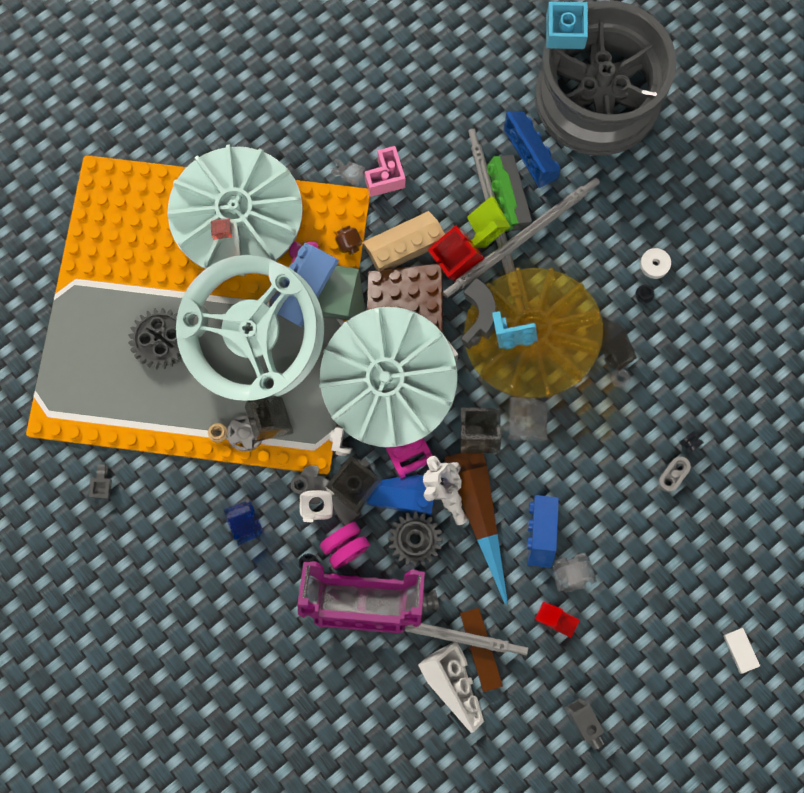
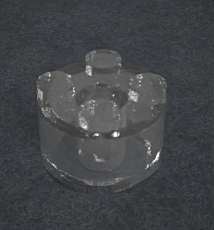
M586 553L575 555L574 559L567 560V558L558 559L551 568L558 593H561L563 589L567 593L585 588V583L589 581L591 585L597 582L590 558L586 556Z

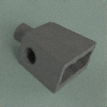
M580 698L563 708L583 741L590 743L593 750L604 745L600 737L604 731L590 704Z

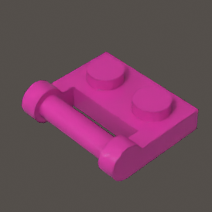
M424 438L403 446L386 447V451L400 479L406 477V474L427 465V459L433 456ZM424 453V458L403 468L401 467L400 463Z

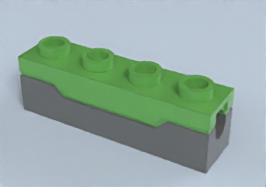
M514 155L494 156L487 165V172L491 177V187L495 192L496 201L510 225V228L505 232L523 230L530 225L532 220Z

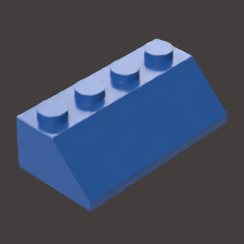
M507 112L503 130L538 188L557 180L560 174V166L557 161L554 162L550 149L544 146L540 133L536 132L533 128L531 118L527 117L524 112Z

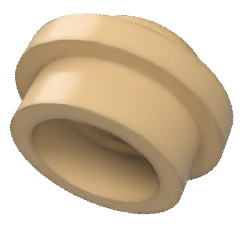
M215 423L210 426L208 436L213 442H222L227 437V429L223 424ZM220 430L221 435L215 436V432Z

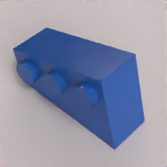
M535 495L534 501L529 504V514H532L531 520L529 519L528 521L530 538L528 537L527 549L529 550L527 565L547 568L552 566L557 549L558 497Z

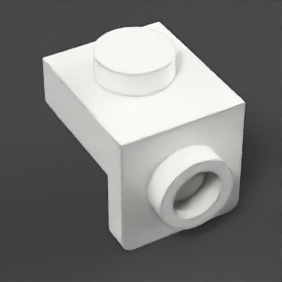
M336 426L330 435V441L333 442L331 451H336V455L347 456V454L352 453L353 448L342 446L344 428Z

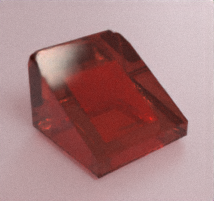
M230 218L211 221L213 240L232 237Z

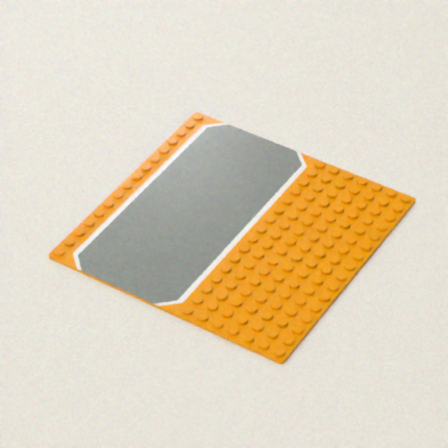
M84 156L26 435L30 438L299 472L313 465L319 467L318 474L328 475L333 451H331L333 442L330 441L331 431L335 430L337 423L331 418L332 416L324 403L321 388H319L320 367L324 349H326L336 331L348 320L323 317L324 341L314 368L297 387L272 399L242 401L217 395L205 388L194 378L181 356L178 357L180 362L173 361V367L166 363V369L161 364L158 369L154 367V364L150 368L146 363L141 364L140 359L134 357L136 353H132L130 350L134 346H130L128 343L133 340L128 334L134 333L130 327L137 326L134 321H141L140 315L146 317L147 311L154 314V308H156L158 313L161 312L162 308L165 309L166 313L169 310H172L173 315L178 313L186 290L194 279L205 270L191 261L181 251L173 238L168 221V203L174 186L173 182L178 179L187 167ZM295 180L301 194L303 212L300 229L294 241L302 246L307 242H316L320 250L339 260L337 266L360 269L370 200L368 189ZM347 226L356 228L362 239V245L358 247L359 251L351 255L348 252L342 253L335 241V237L338 235L337 231ZM289 249L276 262L289 267L293 260L289 254ZM248 273L245 276H233L213 290L205 301L204 306L208 314H226L234 304L240 301L260 299L272 283L269 276L263 274ZM277 314L279 336L271 352L277 373H284L292 365L301 349L304 338V323L300 327ZM198 316L194 318V325L198 323ZM209 318L208 327L222 329L223 320ZM157 323L154 329H159L162 323ZM248 327V331H253V327ZM150 329L146 330L147 332L153 334L157 340H162L170 348L174 347L173 345L167 343L163 337H158ZM206 330L199 338L204 357L210 366L222 377L235 383L252 385L255 379L258 378L249 358L233 353L225 344L222 335ZM176 333L171 334L169 339H175ZM145 338L143 344L149 343L151 338ZM166 348L159 349L158 354H163ZM258 357L263 372L268 373L269 370L264 357ZM270 378L267 381V386L272 388L274 381ZM240 416L254 417L261 423L264 432L261 444L254 450L247 452L233 448L227 437L224 441L216 443L208 436V430L213 424L220 423L228 429L230 423ZM254 423V428L259 429L258 425ZM231 429L230 437L235 433L233 429ZM220 430L215 432V436L221 435ZM259 438L253 439V445L259 440ZM242 443L236 444L239 447H244Z

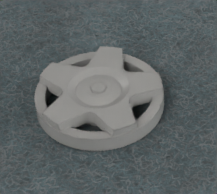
M240 416L234 419L228 426L227 438L231 446L236 450L243 452L254 450L263 440L264 432L262 425L252 416ZM254 423L258 425L259 429L254 428ZM231 429H233L235 433L230 437ZM259 438V440L253 445V439ZM242 443L244 447H239L236 444Z

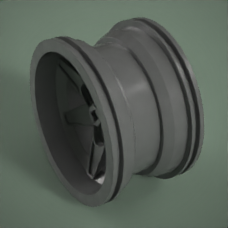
M604 0L587 3L588 38L585 49L546 48L545 43L542 69L539 73L535 90L537 113L549 134L563 146L573 151L593 156L617 154L641 142L653 128L660 113L662 102L670 90L676 73L674 45L661 23L651 14L637 6L620 1ZM591 50L590 64H585L570 57L578 52ZM609 52L621 55L627 60L612 63V56ZM641 71L648 83L649 91L631 85L629 78ZM557 73L580 84L573 92L565 95L559 88ZM594 102L595 112L582 107ZM617 102L634 111L613 114L614 103Z

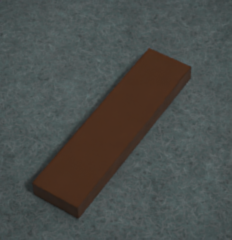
M479 608L460 613L465 633L488 637ZM469 645L483 692L503 687L492 650Z

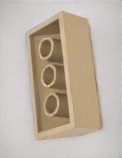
M428 211L364 241L363 245L376 270L380 272L386 269H393L429 252L428 249L443 237L445 233L438 220Z

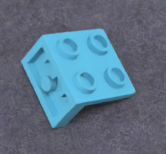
M500 311L492 313L499 349H511L521 344L531 345L538 341L535 323L507 328L506 318H501Z

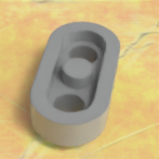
M676 457L671 461L658 480L659 487L663 491L672 492L678 488L690 471L691 465L688 459ZM677 464L682 466L681 471L677 470ZM665 480H670L671 486H667Z

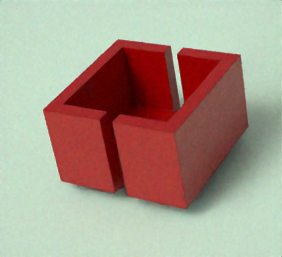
M457 225L428 249L447 277L455 282L457 278L484 259V256L472 244L473 242L468 235Z

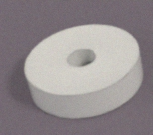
M659 248L647 250L640 260L642 272L647 277L653 279L662 278L671 267L670 256ZM653 261H656L658 263V266H655L653 264Z

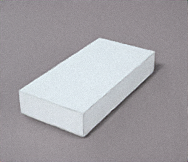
M743 628L723 635L740 674L760 666Z

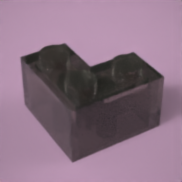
M602 317L586 329L588 342L593 347H598L604 353V361L610 368L613 367L620 371L637 358L625 329Z

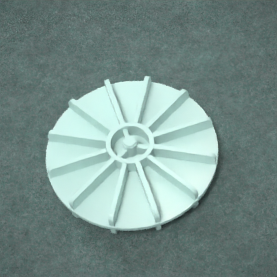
M230 144L226 145V148L211 151L201 157L198 155L194 157L195 161L181 173L177 180H174V186L168 203L167 215L170 230L181 251L191 261L204 269L220 260L240 255L260 256L273 261H277L282 257L297 238L303 212L298 185L288 168L262 149L231 147Z
M380 307L364 311L344 322L323 351L319 388H321L324 403L333 421L340 427H343L346 433L361 442L378 447H398L416 442L438 427L453 404L458 380L453 350L438 327L418 313L397 307Z

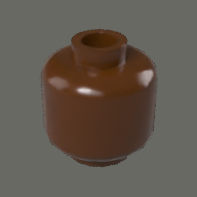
M347 226L337 231L338 235H336L335 241L342 253L348 252L351 255L359 251L358 247L362 245V239L356 228Z

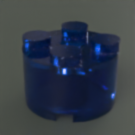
M245 500L223 509L234 540L239 539L236 541L237 546L260 537L262 527L258 519L254 520L255 510L251 501L246 502Z

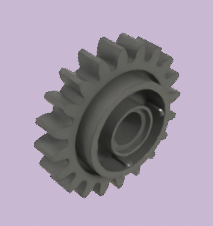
M417 512L414 513L413 518L410 517L409 513H406V520L400 516V524L393 523L396 530H389L394 535L388 538V541L394 542V544L389 546V549H396L393 556L400 555L398 562L406 559V566L411 561L414 567L417 566L418 561L424 566L425 559L431 563L430 555L438 556L434 550H441V546L437 543L443 541V538L437 537L442 531L435 530L438 523L430 524L432 517L425 520V513L420 518H418ZM418 535L421 538V542L416 545L412 544L410 537Z

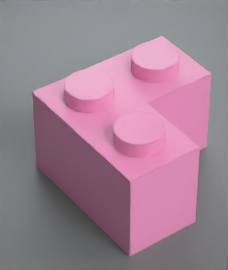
M392 146L377 150L380 168L365 171V182L370 197L405 188L406 178L396 147Z

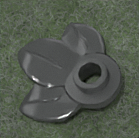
M312 465L304 468L301 474L296 475L292 479L291 488L295 493L302 494L305 491L311 490L324 491L330 486V483L325 477L318 475L319 467ZM302 480L304 487H299L297 482ZM320 497L312 498L309 504H319Z

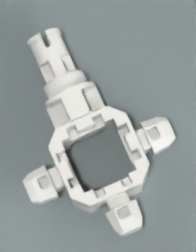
M436 456L429 457L427 459L429 470L423 476V483L426 487L423 495L425 500L441 499L444 508L452 512L457 525L466 523L468 518L461 508L462 498L458 494V490L461 488V479L458 474L461 468L459 463H440ZM441 477L445 479L443 481L444 485L440 484L442 482Z

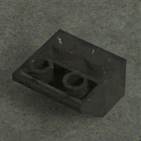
M272 395L263 399L247 400L245 410L256 442L293 433L282 397Z

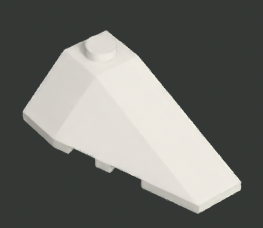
M452 642L430 654L418 666L427 683L470 733H473L484 720L476 696H473L471 684H473L472 678H468L465 668L468 665L467 660L458 642Z

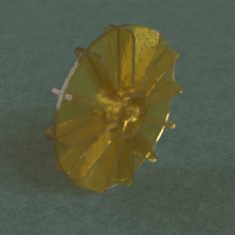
M518 267L516 271L505 274L491 283L488 282L486 286L493 295L497 312L500 311L501 318H506L507 328L535 323L538 341L531 345L521 344L511 349H499L495 329L488 340L481 336L480 342L470 349L466 347V351L471 364L482 379L495 389L514 398H551L552 395L561 393L576 383H580L597 360L603 339V323L599 308L591 294L584 288V285L563 273L555 271L552 267L550 269L528 268L522 270ZM471 305L467 312L464 335L478 319L479 311L474 305Z

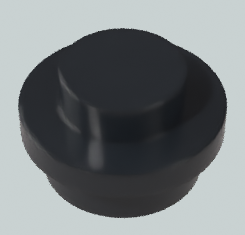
M641 285L635 292L636 299L644 304L649 303L654 298V290L648 285Z

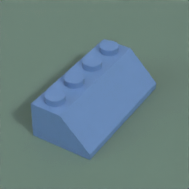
M304 243L299 249L295 261L289 268L306 280L318 299L339 260L310 244ZM288 278L283 281V287L287 288L290 284ZM277 291L271 298L269 307L273 305L281 292ZM289 296L277 314L302 327L304 319L299 302L296 297Z

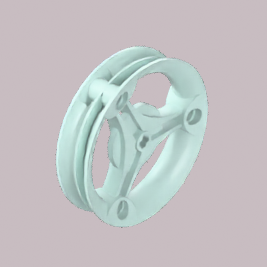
M240 255L212 264L190 284L179 306L176 321V337L178 348L186 367L201 385L225 398L242 401H260L279 397L291 391L309 375L322 350L324 318L316 294L306 280L298 273L283 264L265 257ZM245 273L269 276L272 285L260 299L240 301L234 304L226 314H208L204 306L205 301L213 290L227 279ZM288 278L290 284L287 288H284L283 281ZM276 291L281 292L277 300L269 307L267 303ZM292 296L296 297L303 313L304 338L301 349L292 365L284 373H277L271 352L279 336L277 313L285 300ZM198 316V323L194 325V318ZM209 318L223 320L222 329L208 327ZM248 327H253V331H248ZM206 330L222 335L227 347L236 355L249 358L258 377L252 385L230 381L222 377L210 366L204 357L199 343V338ZM258 357H264L269 370L268 373L263 372ZM270 378L274 381L272 388L267 386V381Z

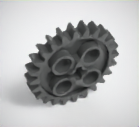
M154 308V314L147 311L146 317L140 315L141 321H134L137 326L130 327L134 333L128 334L133 339L128 343L130 346H134L130 350L132 353H136L134 357L140 359L141 364L146 363L149 368L154 364L156 369L161 364L166 369V363L173 367L174 360L180 362L178 357L181 354L178 348L177 337L169 339L171 334L176 333L178 313L173 315L172 310L166 313L164 308L158 313L156 308ZM157 323H162L159 329H154ZM150 329L154 334H156L160 338L163 337L167 343L173 345L174 347L170 348L162 340H157L153 334L147 332L146 330ZM145 338H151L149 343L143 344ZM166 348L163 354H158L159 349Z

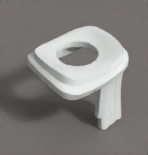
M321 490L303 492L300 495V514L303 517V521L313 522L314 520L330 519L333 515L332 494ZM314 497H320L324 501V508L319 512H314L309 507V501Z

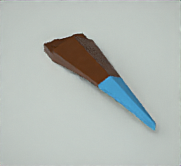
M482 447L444 457L445 463L457 462L461 467L458 473L461 479V488L458 490V494L462 498V507L504 603L507 604L488 468Z

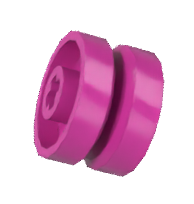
M352 522L337 530L319 545L324 554L334 553L329 559L334 569L352 562L371 546L365 536L358 537L361 529L356 522Z

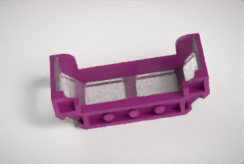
M315 561L304 562L297 603L298 615L303 618L306 616L312 617L314 619L313 624L319 627L402 633L405 631V626L412 624L414 627L421 625L425 572L410 570L405 573L404 581H400L398 579L388 580L377 577L364 578L356 575L324 574V567L320 563Z

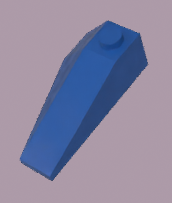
M412 475L402 479L398 477L358 483L354 503L409 513L417 512L420 515L425 513V516H431L434 500L427 501L423 496L426 490L423 483L424 475Z

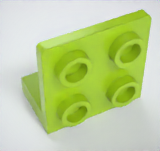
M490 196L467 216L476 233L471 241L477 248H486L510 228L494 196Z

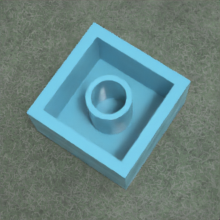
M549 2L546 14V48L585 49L588 38L587 2Z

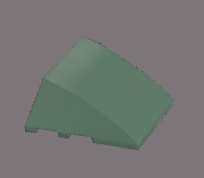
M344 266L335 267L318 297L323 317L350 320L352 317L365 311L359 269Z

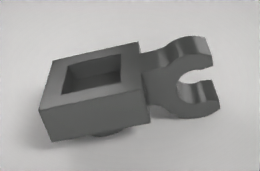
M98 464L97 477L90 479L89 498L110 499L112 480L106 479L109 466Z

